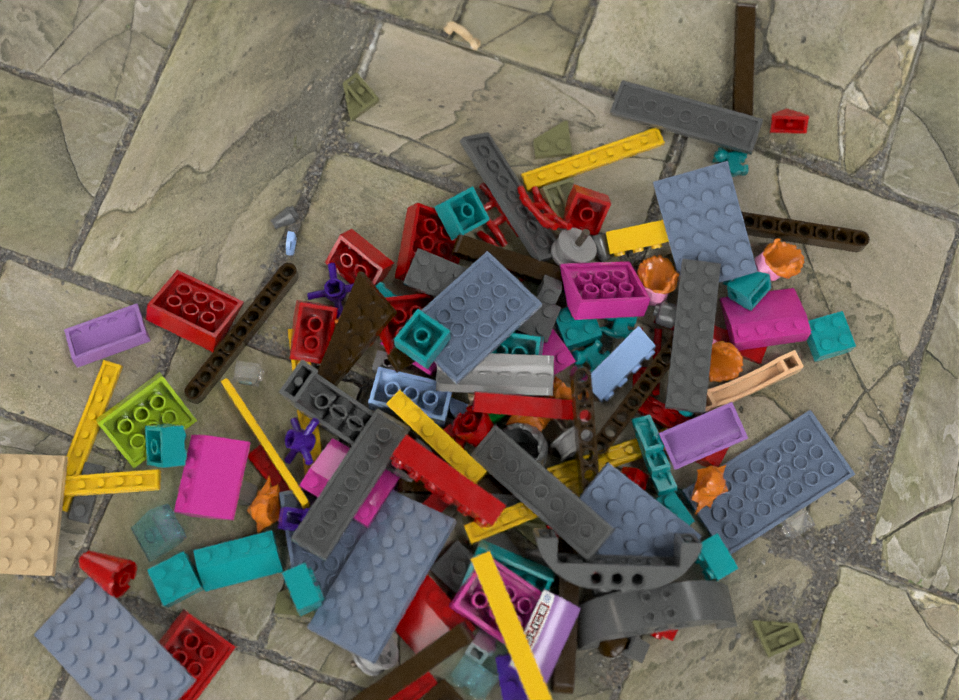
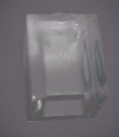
M236 361L233 378L235 383L259 387L260 381L264 379V370H262L260 363Z
M805 508L781 522L784 534L787 537L790 536L791 539L816 525Z

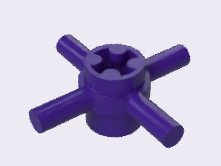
M329 263L330 279L325 283L324 290L309 292L307 296L308 300L327 297L329 301L334 302L335 307L338 308L336 317L339 319L343 311L342 301L346 298L347 292L351 291L353 284L345 285L343 281L339 280L335 263ZM334 287H338L340 292L333 293L335 291Z
M292 418L290 422L293 429H290L285 436V446L291 450L284 461L287 464H291L299 452L302 453L306 465H311L313 459L310 452L315 445V435L312 432L319 424V420L313 418L304 430L301 429L298 419Z

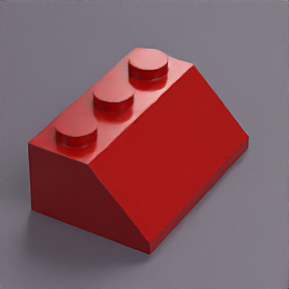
M352 228L339 235L325 261L327 265L335 263L336 272L350 284H354L360 271L364 272L375 286L387 277L394 265L392 260Z

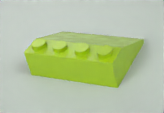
M160 372L96 419L98 425L133 468L147 459L145 426L174 424L183 425L186 430L197 422L196 418Z

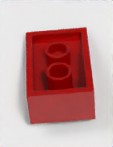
M296 300L289 359L299 361L302 359L306 362L321 364L334 333L337 307Z

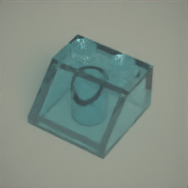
M169 504L150 509L131 527L149 562L174 549L187 538Z
M464 654L451 675L454 678L452 682L461 689L464 686L471 690L469 694L477 700H480V698L485 700L499 677L466 654Z

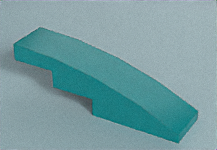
M651 415L632 419L635 435L657 495L660 496L677 491V485L670 471L671 465L664 452V444Z

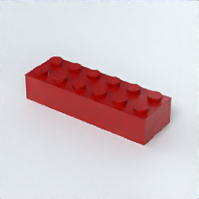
M405 435L389 458L392 460L391 464L399 470L403 468L408 471L407 475L416 482L420 480L425 483L424 488L431 493H439L442 501L448 505H456L459 513L466 517L470 515L474 518L473 522L481 528L493 526L506 507L504 503L408 435Z

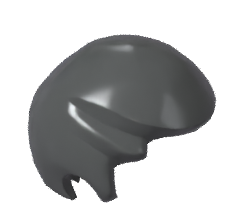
M527 423L509 424L508 427L503 429L509 437L535 458L536 461L543 466L545 465L548 444L537 427Z

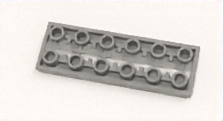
M490 354L457 385L437 366L436 391L471 393L480 391L553 396L554 356Z

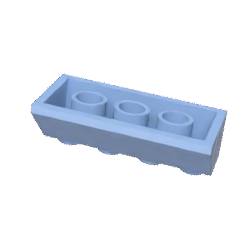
M639 326L591 373L593 395L601 403L604 400L609 401L615 394L613 391L618 386L620 388L623 387L628 381L627 377L631 373H637L642 367L640 364L645 359L648 361L656 353L654 351L655 344Z
M378 367L368 402L370 410L376 411L378 408L386 414L398 416L386 403L401 390L438 426H445L452 392L436 391V380L404 372L396 373L395 370Z

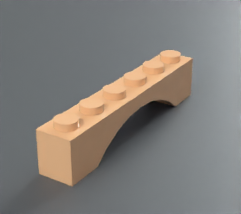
M793 350L742 377L708 389L705 413L730 402L738 401L799 373L804 366L796 351ZM694 412L695 417H698L703 414Z

